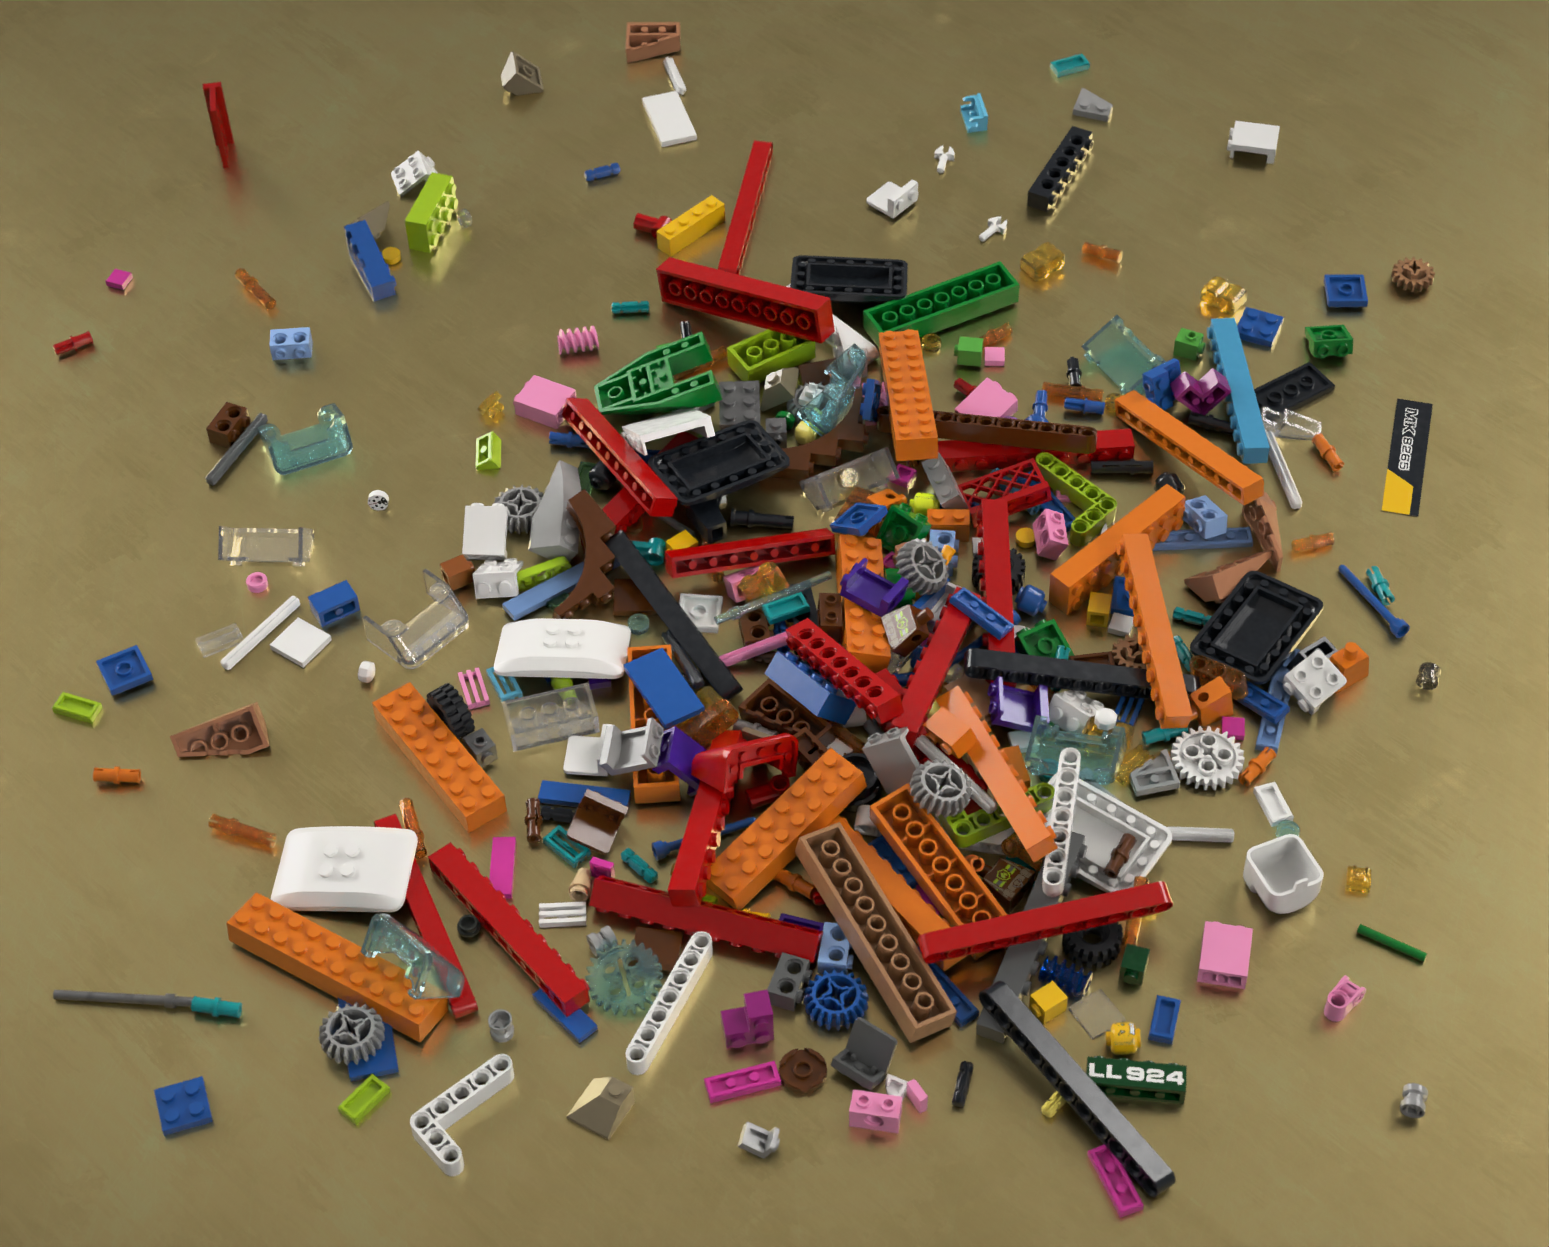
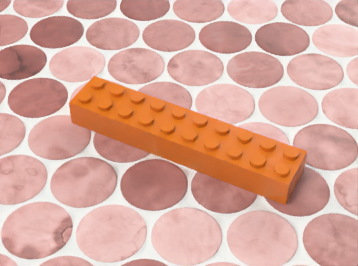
M908 329L899 332L885 331L879 333V356L896 461L938 459V435L918 330Z
M257 892L226 922L229 941L337 999L340 998L353 1006L357 1002L360 1007L366 1004L369 1009L374 1008L376 1013L381 1016L383 1022L418 1042H421L449 1011L448 992Z

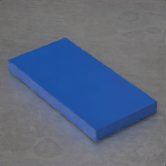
M663 648L623 665L624 671L665 730L705 712L704 705Z
M338 998L339 1007L341 1009L345 1008L346 1001ZM382 1021L385 1027V1038L381 1042V1049H375V1056L368 1055L367 1062L360 1059L358 1065L354 1061H350L348 1064L350 1082L367 1079L371 1074L378 1077L399 1072L391 1025Z

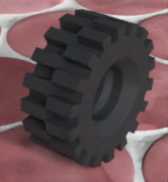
M1012 548L1010 550L1012 595H1015V590L1019 592L1021 586L1024 585L1026 566L1025 559H1022V554H1017V550ZM976 553L972 562V580L974 587L977 586V590L982 592L979 590L980 578L983 577L982 573H979L978 570L979 560H982V555Z
M446 683L426 695L427 703L458 740L475 731L474 720L471 718L472 714L468 710L467 704L464 703L463 697L459 695L453 685Z
M1116 922L1063 934L1062 947H1064L1065 955L1069 954V960L1072 962L1076 959V965L1080 967L1083 963L1087 964L1086 968L1091 969L1092 965H1096V969L1102 968V963L1106 966L1110 965L1111 959L1115 961L1121 951L1122 925ZM1094 934L1101 938V942L1088 943L1083 939V936Z

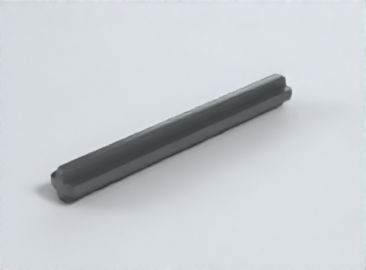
M259 413L207 474L205 479L208 484L213 486L218 482L268 422L266 414Z

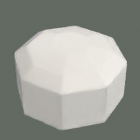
M363 661L358 670L359 681L369 683L373 680L376 671L373 662Z
M1102 708L1096 712L1094 723L1099 729L1108 731L1115 728L1117 714L1113 709Z

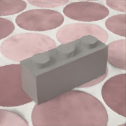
M938 453V459H927L921 464L941 506L944 509H968L952 472L940 453Z

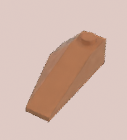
M1264 492V496L1243 505L1242 515L1263 550H1272L1273 555L1269 560L1276 572L1281 571L1283 553L1276 513L1277 508L1275 502Z
M1272 550L1246 556L1235 560L1233 563L1218 566L1215 570L1204 571L1186 578L1184 582L1205 602L1214 601L1215 604L1222 603L1245 574L1250 571H1257L1273 555Z
M258 702L170 736L178 757L242 755L270 746L266 723Z

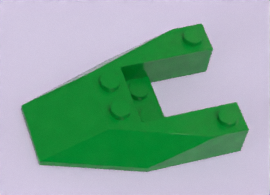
M701 331L648 351L596 384L594 390L599 412L602 415L652 414L704 407L722 400L720 387L712 370L678 383L674 381L673 375L713 361L710 347L703 332Z

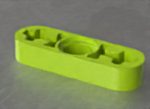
M560 556L518 571V590L522 592L531 589L572 568L566 557ZM546 571L543 575L537 576L541 572Z

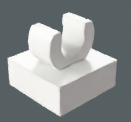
M809 383V386L804 387L798 399L799 405L818 410L824 398V390L818 389V384Z

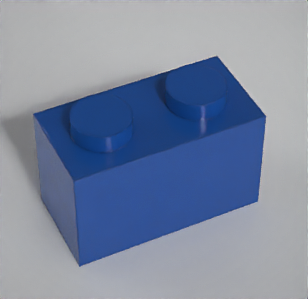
M347 580L308 597L311 612L321 627L360 610L358 597Z

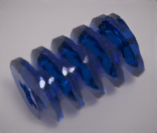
M1048 955L1041 966L1038 980L1044 982L1047 979V984L1054 981L1060 989L1065 986V993L1069 994L1073 991L1074 997L1078 998L1081 994L1084 997L1090 987L1093 971H1090L1085 976L1084 967H1081L1076 972L1075 963L1067 968L1066 959L1058 964V956L1055 955L1052 960H1049Z

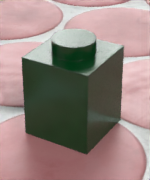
M1127 943L1120 966L1119 980L1129 984L1142 985L1149 961L1150 949Z

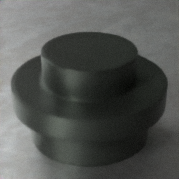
M464 915L457 923L458 933L463 937H473L481 929L480 921L473 915Z

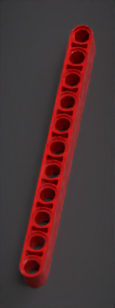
M756 140L753 142L718 270L740 274L771 162L773 142Z
M396 813L374 821L375 827L402 829ZM414 857L405 901L442 990L448 992V1004L455 1019L478 1011V1006Z
M1159 881L927 932L920 935L917 941L924 962L930 964L1161 913L1172 908L1173 902L1166 883Z

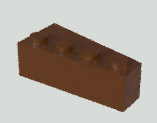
M769 678L738 706L741 720L753 724L757 722L764 728L778 731L779 734L789 733L795 735L806 726L825 747L835 740L833 726L813 714Z

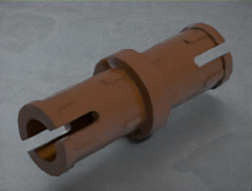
M529 798L526 801L527 815L524 818V823L527 826V841L538 843L542 839L541 825L543 823V818L540 815V800Z
M1124 833L1118 846L1112 850L1111 858L1103 870L1106 876L1113 879L1117 878L1122 866L1128 862L1130 851L1137 841L1133 835Z

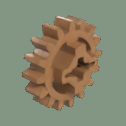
M1405 257L1404 261L1399 259L1398 263L1394 264L1391 277H1393V282H1398L1397 287L1403 286L1404 290L1411 289V292H1414L1417 289L1421 292L1422 288L1428 289L1429 285L1433 284L1435 272H1433L1434 267H1429V262L1423 263V259L1416 260L1415 257H1412V260H1409Z
M1134 634L1133 638L1125 635L1124 640L1118 638L1117 644L1114 643L1112 648L1115 665L1147 669L1146 664H1143L1142 661L1143 651L1142 646L1138 644L1137 635Z

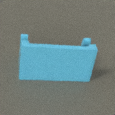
M981 93L964 97V102L971 101L968 105L960 106L967 132L986 131L988 128V114Z

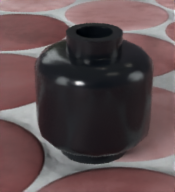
M598 461L588 474L590 484L597 490H609L618 480L602 461Z
M1165 472L1155 480V491H1158L1166 484L1181 494L1185 491V485L1175 473Z

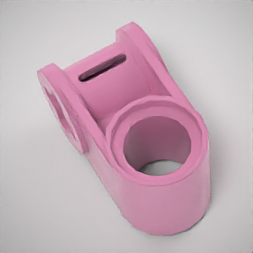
M1343 976L1327 997L1324 1007L1325 1017L1335 1022L1343 1020L1353 1007L1359 1004L1367 989L1358 987L1349 981L1348 976Z

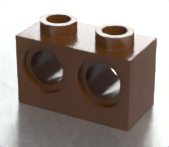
M226 402L206 428L209 442L230 448L251 422L248 409Z
M819 593L817 607L818 627L837 643H840L843 627L840 593Z
M762 606L738 609V624L744 647L774 636L773 630L768 629V626L771 625L762 611Z
M805 726L793 736L798 739L799 744L797 763L807 771L828 749Z

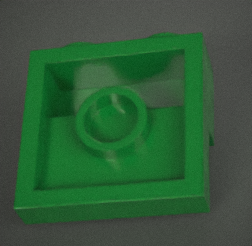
M1345 325L1305 327V336L1309 341V350L1313 357L1325 358L1331 355L1344 357L1348 354H1353L1354 339Z
M908 504L891 505L876 539H881L882 547L895 553L896 545L917 538H926L932 524L927 522V516L911 512L912 507Z
M1046 619L1041 620L1030 630L1024 628L1018 631L1015 637V646L1020 654L1055 658L1057 646H1065L1064 650H1066V647L1070 648L1055 619L1046 621ZM1072 649L1069 653V656H1074Z

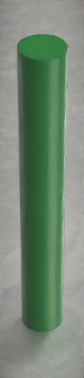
M1360 924L1357 933L1422 962L1427 957L1428 953Z

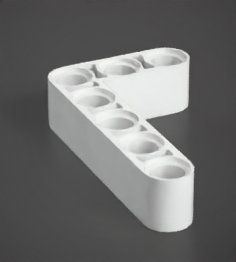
M498 1054L411 1116L410 1125L414 1139L446 1175H459L464 1169V1161L460 1147L445 1130L513 1081L514 1070L512 1060L508 1055ZM450 1159H456L453 1162H447Z

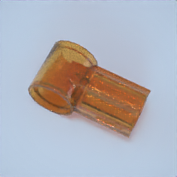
M1013 832L1001 843V849L1007 857H1018L1040 872L1045 856L1033 862L1016 832Z

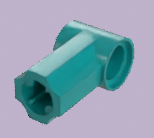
M651 538L648 542L632 541L648 564L658 566L663 563L666 550L663 539Z

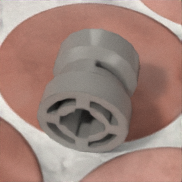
M605 926L601 928L600 932L591 933L586 936L588 945L596 957L602 955L607 949L612 950L618 947L616 936L610 926Z
M499 1009L489 1015L488 1024L492 1039L499 1043L509 1041L514 1035L511 1014L507 1010Z
M1416 1083L1406 1084L1402 1092L1404 1099L1400 1104L1401 1113L1411 1118L1423 1117L1426 1109L1424 1102L1428 1097L1427 1088Z

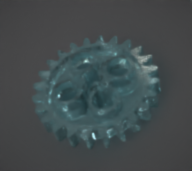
M625 939L622 940L621 945H618L614 940L612 948L605 944V952L602 953L597 950L599 958L590 959L594 966L586 968L588 973L591 974L585 976L586 981L590 983L588 985L589 991H592L590 994L591 999H597L596 1004L598 1007L604 1004L605 1012L612 1008L614 1015H617L618 1011L622 1010L623 1015L626 1016L629 1009H631L633 1014H636V1007L638 1006L644 1011L645 1006L643 1003L647 1002L652 1005L651 995L658 996V991L655 988H662V983L659 980L663 979L664 976L662 972H659L662 969V965L657 963L659 961L658 956H652L653 951L651 948L645 950L643 942L637 947L634 939L630 945H627ZM620 958L622 959L623 967L626 972V978L631 990L630 996H627L626 988L622 980L623 977L618 964V959ZM638 960L635 966H628L629 961ZM608 967H616L612 973H605ZM638 981L645 982L640 988L633 987ZM621 988V992L619 994H610L613 989Z

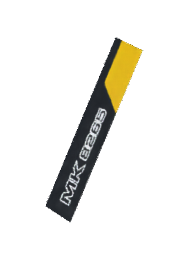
M1397 398L1382 511L1412 516L1419 515L1433 404Z

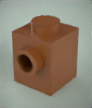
M463 554L440 563L442 578L450 591L474 582V566L470 560H466Z

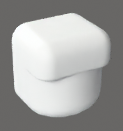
M1287 834L1250 848L1246 855L1243 871L1244 881L1250 891L1257 893L1268 910L1277 914L1295 912L1310 904L1320 892L1324 875L1321 867L1302 839L1294 834Z

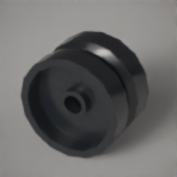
M850 753L842 757L863 772L867 787L845 808L847 811L857 812L858 806L872 805L880 799L882 785L866 755Z

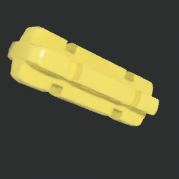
M1057 1090L1049 1098L1050 1101H1046L1042 1106L1041 1112L1048 1118H1052L1057 1113L1056 1110H1059L1066 1103V1100Z

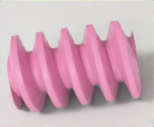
M594 326L590 327L589 332L586 327H583L582 333L577 327L574 330V334L568 328L566 335L562 329L559 330L557 341L560 355L562 349H565L566 353L569 354L570 348L577 353L578 347L581 348L582 352H585L586 346L592 351L593 346L596 345L599 350L597 331Z

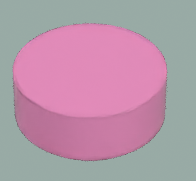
M261 572L250 574L246 579L247 588L253 593H260L266 590L268 587L266 575Z

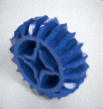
M833 969L832 973L828 974L824 970L823 976L816 974L814 981L810 980L808 988L804 991L806 1013L810 1015L812 1022L817 1021L819 1027L826 1024L828 1031L832 1026H835L838 1031L841 1026H845L848 1029L850 1023L854 1024L857 1018H863L864 1012L868 1009L867 1001H869V995L867 994V988L865 984H862L860 977L855 978L853 972L846 975L844 969L841 973H836V970ZM854 1001L851 1006L845 1009L846 1006L850 1005V1002Z

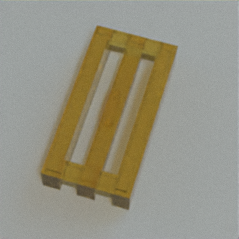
M1139 744L1107 767V772L1123 785L1129 781L1131 772L1142 767L1149 759L1154 760L1156 757L1150 756L1147 749L1143 750V746ZM1142 759H1145V760H1144L1143 762H1141L1139 765H1137L1136 767H1134V765H1135L1136 763H1138V762L1141 761ZM1130 770L1129 772H1127L1126 774H1124L1122 777L1120 776V775H1121L1122 773H1124L1125 771Z

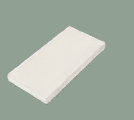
M677 91L642 98L644 108L662 147L697 140V134Z

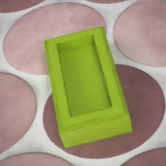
M62 692L53 705L52 710L53 713L92 724L103 707L100 702Z
M371 1074L337 1107L338 1111L357 1125L390 1092V1087Z

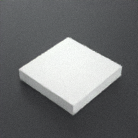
M681 593L679 604L698 630L705 633H718L723 596Z
M298 617L270 644V648L304 668L332 639L331 635Z

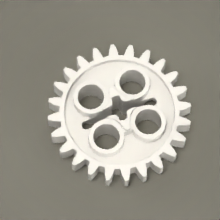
M1199 726L1197 732L1190 728L1189 734L1183 731L1182 737H1177L1176 743L1172 744L1170 754L1176 773H1180L1179 779L1187 778V785L1194 782L1196 789L1199 785H1203L1204 790H1207L1208 786H1212L1213 790H1216L1218 784L1225 788L1226 782L1233 784V778L1238 779L1239 773H1242L1245 757H1243L1244 750L1240 749V743H1234V736L1227 738V731L1220 734L1219 728L1211 731L1210 726L1207 727L1206 731H1203L1201 726Z

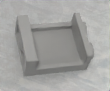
M648 718L645 727L625 731L619 730L615 725L606 726L599 765L611 776L657 767L664 728L654 718Z
M895 727L883 734L875 733L868 737V742L862 748L887 794L894 792L907 783L910 785L913 772L920 766L905 738L909 732L907 727L900 729Z

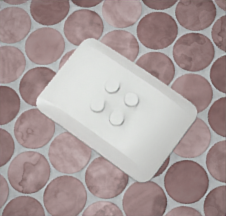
M528 619L510 622L502 628L494 663V672L499 676L617 679L625 674L623 665L627 663V647L630 644L631 629L626 625L586 619Z
M1057 773L1053 775V777L1048 782L1054 787V789L1056 786ZM1079 779L1072 831L1085 835L1084 845L1088 847L1084 859L1080 858L1078 861L1080 867L1076 877L1107 893L1140 886L1171 844L1172 832L1164 825ZM1052 809L1043 813L1048 821L1044 824L1045 827L1050 825ZM1013 829L1014 837H1015L1019 842H1021L1020 839H1019V837L1017 836L1016 832H1015L1014 829ZM1129 833L1137 840L1130 851V858L1122 866L1117 878H1110L1104 874L1103 870L1111 858L1112 850L1118 846L1123 834Z
M331 826L294 829L286 837L271 900L291 911L395 912L403 906L418 837L414 831L409 829L385 827Z

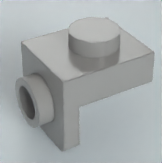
M747 1122L743 1125L738 1147L764 1159L771 1152L777 1150L780 1143L778 1138L780 1129L774 1127L769 1132Z

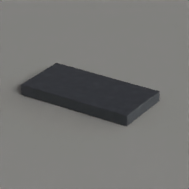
M1308 362L1255 388L1254 391L1259 410L1272 422L1334 391L1335 385L1313 364Z

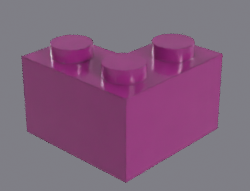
M1214 368L1199 380H1196L1184 371L1170 383L1175 399L1193 412L1202 415L1210 412L1232 392L1227 378Z
M768 989L745 993L744 1007L720 1011L726 1048H741L748 1044H763L774 1040L773 1011Z

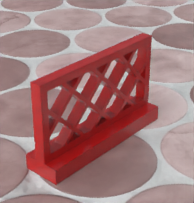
M222 83L203 84V91L215 144L219 147L223 169L229 168L228 145L234 144V137Z
M1034 458L958 485L968 506L971 523L974 528L980 525V520H976V509L981 504L971 508L974 501L981 503L982 499H991L993 494L1002 496L997 499L1007 500L1008 516L1052 500L1050 486L1045 481ZM1031 466L1033 468L1031 474L1022 472L1025 468ZM1008 474L1014 475L1011 481L1005 480L1003 477ZM1018 477L1027 479L1025 484L1016 483ZM1032 480L1040 482L1039 484L1029 486ZM986 482H995L992 488L983 486ZM999 484L1008 486L1005 491L997 490ZM1013 487H1014V488H1017V489H1021V490H1019V491H1017V492L1010 493V491H1011V489H1012ZM969 488L975 489L972 495L966 494L963 491ZM980 491L988 493L986 498H981L977 495Z

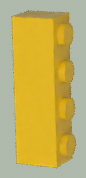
M711 195L657 230L658 249L672 257L725 221V204Z

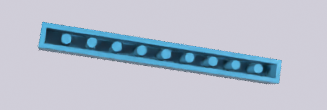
M1235 318L1211 319L1210 327H1207V338L1211 339L1210 350L1214 351L1213 361L1214 364H1217L1216 370L1227 378L1232 391L1223 401L1227 402L1226 411L1227 415H1230V428L1234 429L1233 439L1234 442H1237V455L1241 456L1243 464L1267 463L1270 447Z

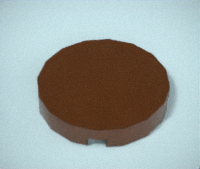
M804 1048L805 1050L793 1049L786 1053L779 1063L781 1083L787 1090L793 1093H813L821 1088L826 1081V1061L819 1052L811 1048Z

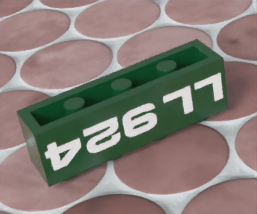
M1087 1057L1086 1074L1107 1097L1184 1104L1187 1066L1177 1063H1155L1149 1060L1142 1062L1131 1061L1126 1058Z

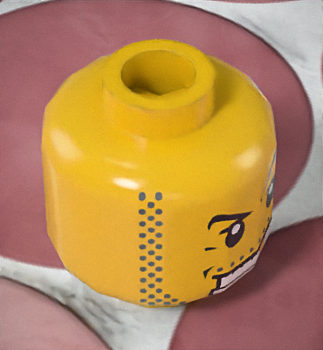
M1132 1022L1113 1023L1110 1031H1106V1046H1111L1112 1052L1116 1055L1135 1054L1137 1048H1141L1140 1028H1136V1025Z

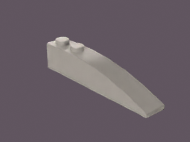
M561 460L557 462L550 482L544 491L543 498L540 500L537 511L532 517L528 550L550 560L564 556L570 561L578 553L580 532L574 519L566 509L568 500L581 491L577 467Z

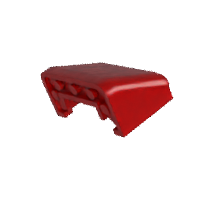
M782 733L699 752L692 760L691 775L723 793L733 791L734 787L731 785L737 778L743 779L745 767L768 763L781 770L782 776L786 778L795 777L797 772L798 739L789 733Z

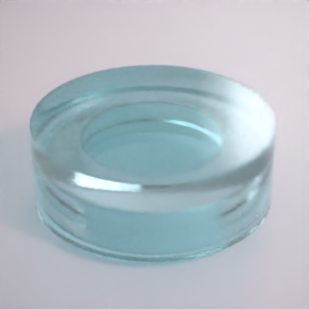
M644 614L632 615L628 619V627L631 629V633L635 635L646 633L649 630L648 617Z
M1284 820L1277 825L1276 836L1277 838L1287 834L1299 836L1300 828L1295 822Z

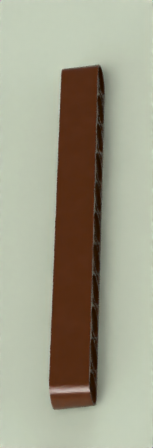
M880 406L876 411L877 430L884 433H892L888 406ZM933 410L937 435L941 439L1082 454L1094 453L1097 447V430L1093 427Z

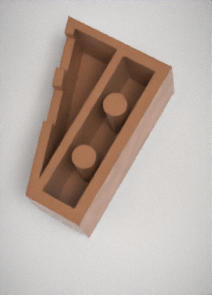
M680 22L627 23V64L681 50Z

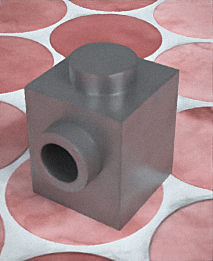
M765 418L766 432L780 448H787L786 418Z
M483 728L463 737L464 747L481 767L489 765L498 759L496 745Z

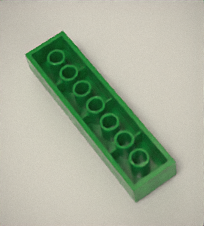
M999 261L908 294L901 300H892L864 310L863 328L878 348L879 333L885 331L918 330L919 338L1019 302L1020 284L1002 262Z

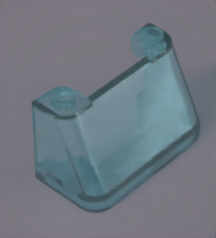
M1116 315L1081 346L1085 352L1083 356L1090 364L1094 362L1121 388L1119 391L1122 395L1133 390L1142 395L1145 393L1142 374L1166 361L1160 355L1158 356L1151 352L1133 334L1131 329L1125 327L1124 321Z
M854 343L828 365L824 373L826 375L829 373L830 382L820 394L807 405L802 406L796 415L820 436H824L842 421L852 405L855 388L860 389L865 368L866 355L864 351Z
M335 403L326 405L318 411L319 424L282 436L280 430L274 424H265L257 427L263 445L277 473L281 475L291 474L344 457L352 451L353 445L345 416Z
M1036 715L1024 760L1025 767L1033 775L1053 776L1058 772L1061 751L1066 748H1075L1081 755L1079 779L1108 785L1115 781L1127 748L1125 727L1114 726L1112 733L1108 734V731H1103L1101 737L1060 731L1059 724H1054V727L1047 723V717Z
M375 914L372 917L360 951L363 955L369 958L375 957L378 953H394L408 965L404 977L412 982V989H409L408 994L413 999L460 997L465 982L460 969L420 935L390 915Z

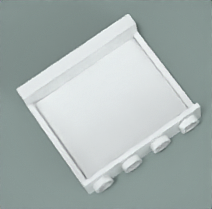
M693 408L679 410L622 426L623 432L621 433V436L635 451L645 456L648 455L645 442L687 430H692L707 438L715 436L711 416Z

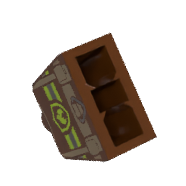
M905 605L881 617L892 652L906 657L929 637L930 633L926 623L934 618V614L928 607L920 610L912 605Z
M1004 858L999 859L993 867L985 863L983 870L976 872L977 875L983 878V883L1007 914L1012 912L1033 887L1035 871Z

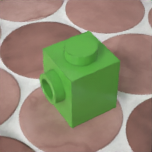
M1181 328L1175 339L1173 355L1196 361L1198 355L1203 354L1206 343L1203 342L1204 334Z
M960 336L959 344H955L954 356H957V364L981 366L983 338Z

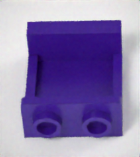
M863 558L860 563H855L851 572L845 574L841 579L840 585L842 588L840 595L882 617L890 613L905 597L909 580L901 577L894 584L866 568L868 559Z
M997 676L995 681L990 683L988 687V696H990L988 711L991 714V724L1041 735L1050 723L1047 686L1039 685L1034 692L1003 685V677Z
M674 726L664 731L657 767L652 768V770L658 774L666 770L671 771L688 784L687 794L690 797L694 796L697 793L700 780L691 775L692 760L695 755L706 751V749Z

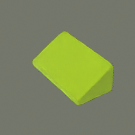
M493 431L476 439L477 470L501 468V439Z

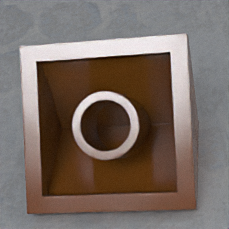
M837 358L794 366L799 369L798 381L801 386H804L805 382L809 384L814 381L815 384L822 382L823 386L829 384L830 389L843 388Z

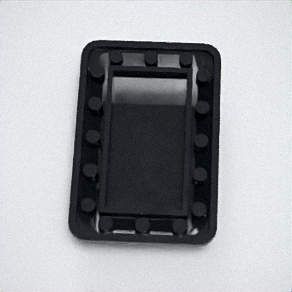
M799 255L795 256L792 261L790 288L829 297L831 303L882 304L906 297L908 264L898 259Z
M746 420L715 432L713 437L707 438L703 436L653 455L649 458L648 465L678 498V503L690 506L733 493L771 477L788 468L790 458L757 421Z
M1250 571L1245 574L1190 644V652L1194 656L1257 685L1265 684L1274 676L1310 630L1323 610V602L1313 595L1264 573Z

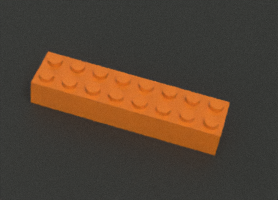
M1168 484L1156 491L1050 573L1049 602L1066 615L1073 610L1079 609L1083 602L1090 599V592H1098L1101 588L1107 587L1115 576L1123 574L1120 568L1121 558L1116 552L1117 543L1120 542L1122 535L1148 534L1151 549L1153 550L1155 544L1164 542L1172 530L1178 531L1182 527L1186 497Z
M840 534L835 550L837 593L841 592L842 586L840 582L843 576L849 574L854 564L860 563L863 558L868 559L866 566L868 570L884 578L881 539ZM841 596L843 625L840 640L841 646L872 672L877 673L885 668L887 669L891 658V651L881 617Z
M671 645L627 647L628 662L660 648H663L672 660ZM629 678L631 729L645 727L648 718H654L663 727ZM652 768L633 771L635 804L681 801L679 777L671 771L666 770L660 774L656 773Z
M410 682L372 702L375 719L468 833L507 812L505 795Z
M829 748L716 858L715 863L711 865V878L707 880L706 885L734 909L742 910L797 856L795 850L799 837L825 828L867 787L863 772L835 750Z
M909 783L870 805L871 821L951 927L1008 915L931 813L927 814V809L925 808L920 809V803H914V796L910 795L911 788ZM990 951L972 954L971 956L974 960H977Z

